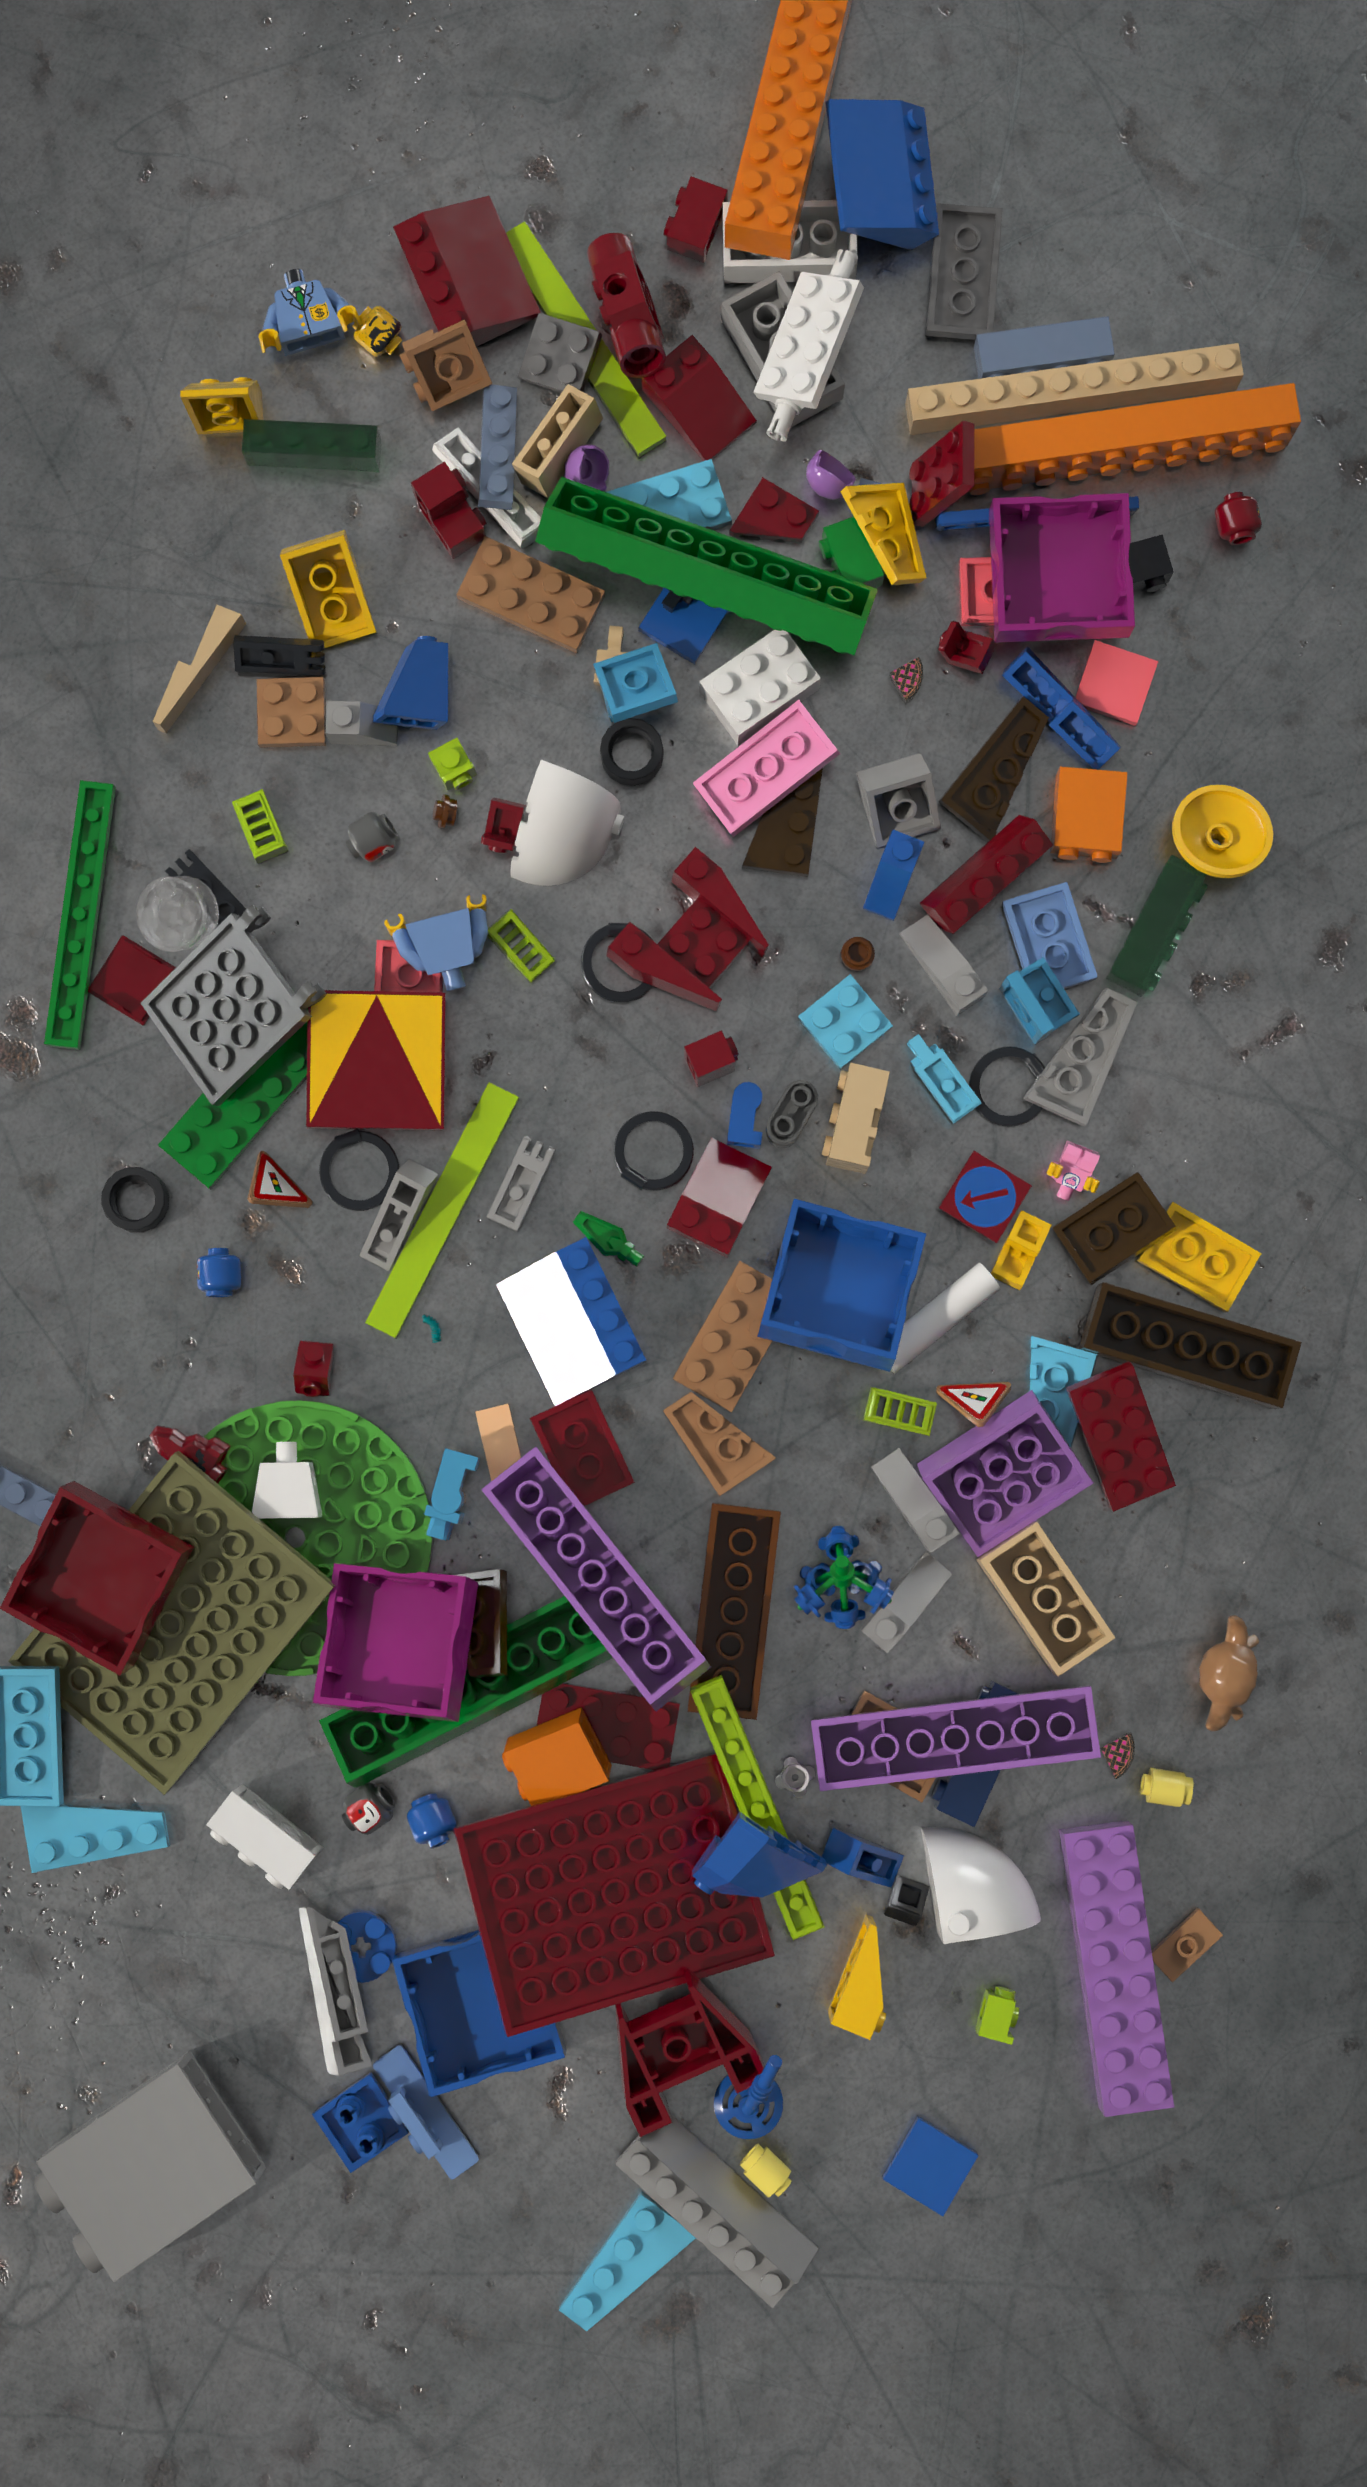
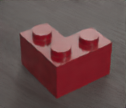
M444 461L411 482L418 508L452 559H455L483 541L484 536H486L484 526L487 525V522L477 507L471 509L466 499L469 498V495L464 488L466 483L456 468L451 471Z

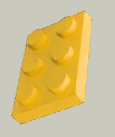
M1171 1202L1166 1212L1176 1225L1177 1230L1143 1251L1137 1261L1223 1312H1228L1262 1253L1180 1205Z

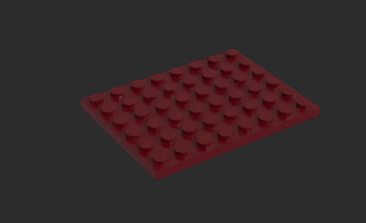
M716 1753L453 1828L507 2037L685 1984L687 1981L684 1970L688 1968L698 1979L775 1956L759 1897L721 1894L715 1890L710 1895L694 1884L696 1878L692 1876L693 1868L714 1837L717 1835L722 1838L738 1815L731 1789Z

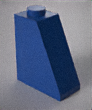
M420 636L404 649L373 715V723L437 730L448 722V643L437 642V638L432 636Z
M892 830L863 909L894 921L920 857L924 841Z

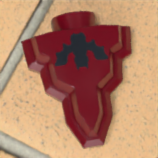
M159 1425L149 1435L157 1452L167 1461L175 1452L180 1451L217 1484L220 1483L227 1473L228 1469L221 1463L231 1445L217 1437L209 1440L200 1434L186 1436L176 1428Z

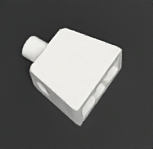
M276 1442V1463H260L252 1513L257 1518L322 1517L313 1462H297V1442Z

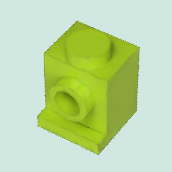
M996 1986L995 1991L985 1989L975 2027L978 2036L1010 2045L1013 2044L1014 2037L1009 2032V2028H1015L1019 2016V2007L1015 2006L1016 2001L1014 1998L1016 1992L1014 1990L1001 1986Z

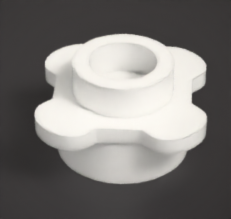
M788 1757L784 1760L782 1773L775 1778V1784L779 1789L786 1788L788 1791L793 1792L796 1798L804 1797L807 1793L806 1787L809 1780L815 1777V1770L811 1766L805 1767L799 1764L794 1757ZM797 1774L798 1780H792V1775Z

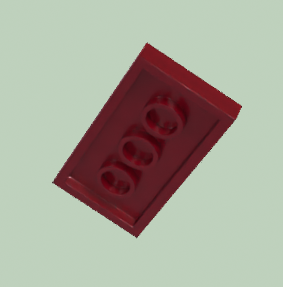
M1130 1362L1066 1387L1108 1505L1113 1512L1176 1486L1134 1366Z
M562 1683L542 1694L537 1725L582 1707L610 1763L651 1770L670 1766L680 1703L669 1701L659 1710L655 1711L645 1697L568 1683Z

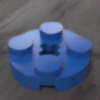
M365 1910L351 1912L339 1920L338 1924L346 1929L357 1983L370 1982L379 1978L389 1969L392 1959L396 1955L397 1939L392 1926L388 1922L386 1923L378 1914ZM358 1937H363L365 1943L371 1944V1949L366 1950L365 1956H360L359 1952L354 1951L352 1945L357 1943Z

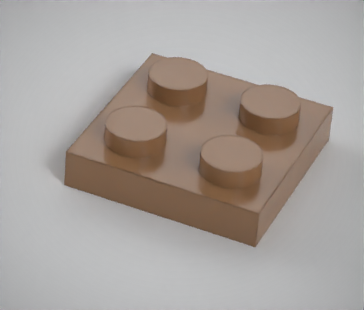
M324 677L257 679L258 746L260 748L326 746Z

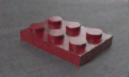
M961 421L912 463L909 473L912 480V495L909 506L912 511L914 525L924 527L974 487L975 423Z
M592 1389L530 1418L551 1466L583 1506L635 1483Z

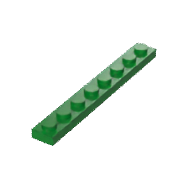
M80 780L44 1045L76 1050L81 1048L116 787L114 784Z

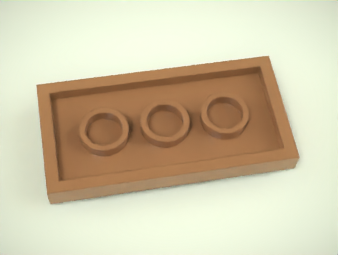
M484 536L456 596L457 599L578 653L605 597V590Z
M739 1261L675 1373L673 1380L732 1413L772 1340L757 1337L772 1282L770 1277Z

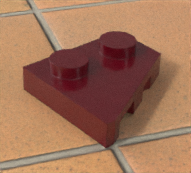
M762 477L730 528L729 535L739 538L740 535L760 536V539L763 540L780 538L786 542L802 543L819 516V510Z

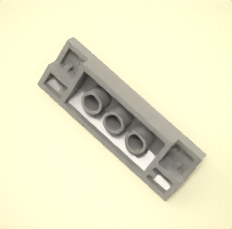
M670 2113L671 2124L642 2137L638 2135L616 2160L615 2165L770 2307L774 2308L793 2284H798L818 2251V2247Z

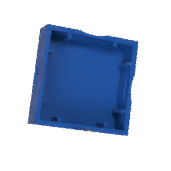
M794 1199L757 1337L890 1372L896 1359L906 1319V1306L911 1287L916 1278L926 1233L881 1221L857 1219L839 1210Z
M479 1929L396 1953L392 1959L404 2006L415 2029L416 2049L430 2097L477 2084L495 2074L518 2072L565 2058L567 2049L559 2022L510 2037L506 2036Z

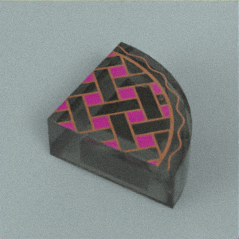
M920 657L890 672L889 675L905 704L909 703L916 696L922 684L923 665Z
M1131 1732L1100 1746V1750L1115 1779L1124 1775L1133 1762L1135 1743Z

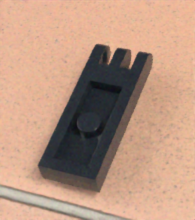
M235 635L234 637L235 672L310 676L326 674V667L322 664L325 662V654L321 652L325 649L323 640Z
M190 849L185 852L186 857L193 862L189 867L180 858L175 861L177 866L183 871L179 876L171 867L165 870L169 877L217 927L231 913L241 917L246 910L240 901Z

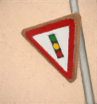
M260 1151L255 1164L247 1198L251 1204L309 1208L312 1205V1200L267 1152Z
M992 1382L939 1385L936 1388V1392L977 1427H983L1010 1392L1011 1383Z

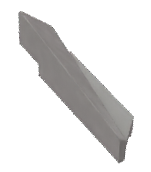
M299 1907L327 2071L329 2074L341 2076L371 2067V2060L361 2037V2034L367 2033L368 2029L346 1929L321 1915L312 1907Z

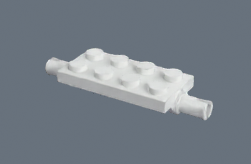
M838 250L830 275L800 273L753 392L758 399L770 401L777 408L766 432L774 440L779 441L780 436L781 441L787 440V435L795 415H799L804 407L817 409L864 289L860 280L849 279L858 260V256L852 251L846 250L843 255L844 250Z

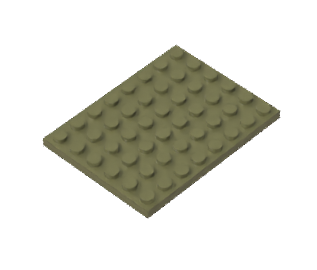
M180 1451L175 1452L128 1510L194 1547L134 1667L119 1676L78 1653L62 1639L42 1633L35 1628L8 1661L13 1666H59L61 1707L164 1795L175 1785L335 1587L331 1579Z

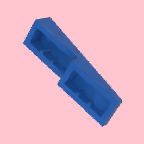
M1028 646L1004 669L1002 676L1026 699L1049 717V726L1093 769H1100L1121 748L1116 740Z

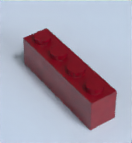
M1018 815L920 902V905L940 929L954 934L1050 849L1053 843L1035 819Z

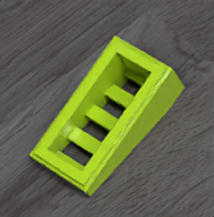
M263 789L232 802L249 847L258 864L289 851ZM257 801H260L262 804L261 807L252 811L243 812L242 808ZM263 813L266 814V818L250 825L248 824V819ZM270 824L271 829L253 836L252 831ZM274 835L275 841L258 847L257 842Z
M512 909L505 912L488 927V938L529 982H532L555 961L554 957ZM511 923L515 928L501 938L498 933ZM521 933L524 938L513 948H510L507 944ZM530 943L533 948L519 959L516 954ZM539 953L543 958L528 969L525 964Z
M870 1387L863 1421L930 1436L937 1403ZM880 1397L886 1398L882 1417L876 1416ZM893 1400L899 1401L895 1420L889 1419ZM906 1403L913 1404L908 1423L902 1422ZM919 1406L926 1408L922 1427L915 1425Z

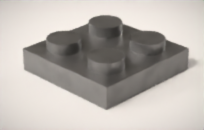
M538 313L518 378L560 393L563 392L567 384L584 392L602 334L587 327Z

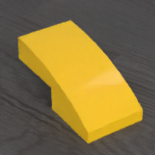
M1021 1210L991 1270V1275L995 1279L1020 1290L1052 1225Z

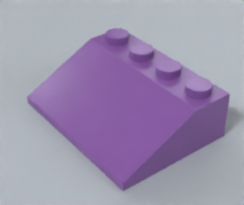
M1033 1390L992 1415L985 1426L973 1427L917 1464L922 1479L977 1557L983 1555L1093 1484L1092 1479Z

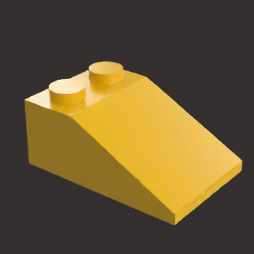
M247 377L235 378L232 382L204 379L200 383H191L180 390L181 400L197 434L264 431L262 391L257 380Z
M345 530L281 550L280 557L308 639L323 640L325 648L376 633L357 564Z
M866 1914L828 2009V2015L832 2025L871 2040L873 2032L879 2033L881 2031L886 2013L883 2012L877 1926L873 1917Z

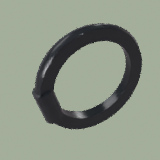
M608 923V925L598 929L587 940L581 955V969L588 986L600 997L613 1002L636 1000L644 996L653 987L643 982L630 991H613L603 986L594 975L591 961L595 947L608 936H618L628 923ZM638 928V929L641 930L645 935H647L651 940H653L645 931H643L642 929Z
M1011 1046L997 1048L985 1054L975 1065L969 1081V1086L981 1101L976 1110L988 1121L1008 1127L1029 1122L1043 1108L1033 1104L1027 1111L1014 1116L1000 1115L992 1111L985 1104L980 1094V1079L984 1070L992 1062L1007 1057L1024 1061L1036 1078L1045 1069V1066L1035 1053L1032 1054L1025 1049Z
M649 1111L633 1116L624 1123L615 1138L614 1159L621 1173L620 1177L639 1190L657 1191L672 1187L687 1174L693 1161L694 1147L689 1131L681 1121L664 1112ZM659 1122L666 1124L675 1130L682 1141V1161L679 1167L665 1178L647 1179L628 1166L625 1160L624 1145L627 1137L636 1127L644 1123Z
M355 1129L335 1136L334 1140L323 1152L319 1165L321 1185L328 1197L343 1208L355 1211L373 1209L383 1203L395 1173L399 1169V1162L395 1151L386 1140L377 1134ZM359 1142H368L377 1146L384 1153L389 1166L388 1179L383 1189L377 1195L366 1200H352L344 1197L336 1190L330 1177L331 1162L337 1151Z

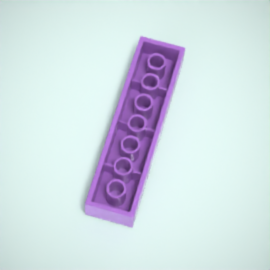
M534 1447L481 1489L655 1711L659 1710L711 1668L704 1656L537 1447Z
M1091 1686L811 1720L820 1791L1101 1758Z
M1125 1820L1059 1829L1099 2109L1104 2117L1174 2108L1133 1824Z

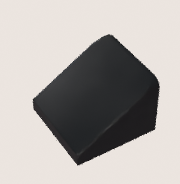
M897 1875L885 1907L884 1915L916 1926L922 1917L930 1886Z

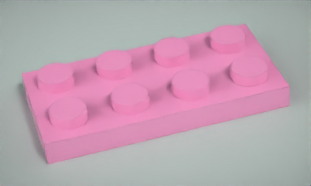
M797 700L694 781L693 785L734 837L840 753L800 700Z

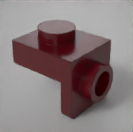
M951 621L948 629L941 635L938 650L948 664L983 674L997 644L992 638L965 631L959 622Z
M493 797L481 843L489 845L488 849L494 852L507 853L508 850L513 851L516 847L515 840L520 822L523 821L526 805Z
M309 1341L299 1342L293 1373L296 1393L309 1397H316L318 1395L329 1396V1377L334 1356V1344Z

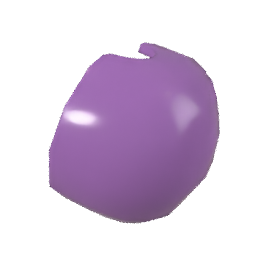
M591 444L575 448L565 461V478L601 491L607 489L605 481L609 475V460L604 450Z
M818 450L807 465L806 477L810 487L819 496L830 500L842 499L843 496L840 491L846 486H853L856 480L855 476L839 460L824 450Z

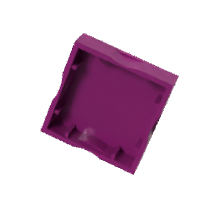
M1129 493L1079 495L1064 499H1052L1042 496L993 498L989 509L995 643L1129 638L1135 627L1133 578L1128 560L1131 542Z
M334 1563L331 1582L335 1587L329 1593L327 1634L320 1653L313 1703L329 1708L459 1722L478 1582L466 1576L427 1572L395 1573L376 1567Z

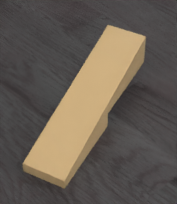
M216 604L192 664L188 665L178 661L153 719V723L159 731L164 733L169 731L232 645L235 635H239L245 627L246 622L240 613Z

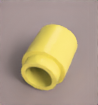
M1150 1768L1148 1774L1142 1775L1140 1793L1146 1795L1147 1803L1181 1807L1182 1804L1190 1805L1194 1782L1192 1777H1186L1183 1772Z
M756 2144L739 2164L745 2170L743 2174L767 2197L773 2194L779 2197L792 2182L788 2178L791 2170L769 2148L765 2147L763 2149L759 2144Z

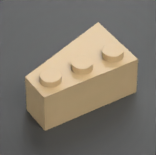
M851 1062L848 1071L841 1070L837 1090L843 1091L840 1104L833 1103L829 1120L830 1123L835 1124L832 1137L826 1135L822 1155L828 1156L826 1165L866 1174L870 1166V1156L877 1134L878 1121L890 1071Z

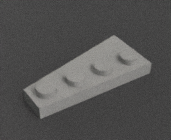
M1109 988L1103 989L1023 1099L1074 1123L1086 1126L1135 1010L1137 1001Z

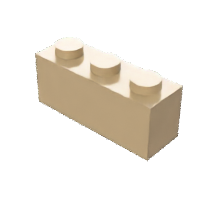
M567 384L512 463L521 484L547 498L550 496L561 476L563 477L565 474V461L569 454L575 448L585 445L603 420L594 397Z

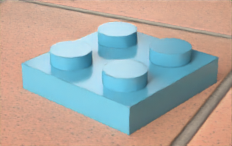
M851 974L798 1016L800 1022L840 1070L893 1027Z

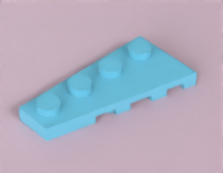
M1031 1336L1030 1391L1033 1390L1072 1448L1079 1423L1066 1387L1092 1377L1098 1355Z
M67 1805L21 1806L31 1873L170 1846L164 1811L72 1807Z
M641 2191L559 2306V2311L585 2331H588L696 2238L656 2201Z

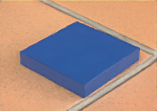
M663 588L639 625L638 631L695 665L728 613V610L712 608L704 602L694 599L690 605L684 601L679 602L674 612L670 613L663 608L662 601L670 591Z
M917 2116L882 2178L931 2210L944 2216L979 2155L976 2151Z

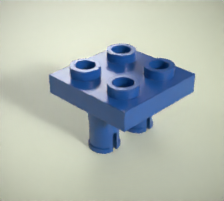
M372 2072L312 2113L350 2173L409 2133L404 2123L401 2125L397 2124L388 2110V2107L391 2105L388 2101L389 2097Z

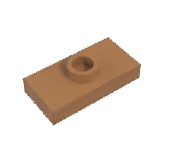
M1197 1908L1151 1950L1153 1962L1173 1983L1213 1946L1223 1934Z

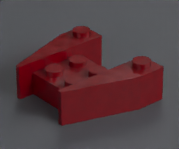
M695 847L674 870L671 880L673 884L694 900L693 904L658 944L629 922L608 946L606 956L634 979L717 1011L722 998L714 993L711 988L748 946L760 957H763L769 944L722 868Z
M689 1968L684 1970V1974L691 1994L630 2021L622 2003L615 2005L622 2089L626 2108L640 2137L672 2123L668 2102L663 2091L720 2065H724L736 2093L750 2088L754 2078L761 2074L765 2067L750 2031Z

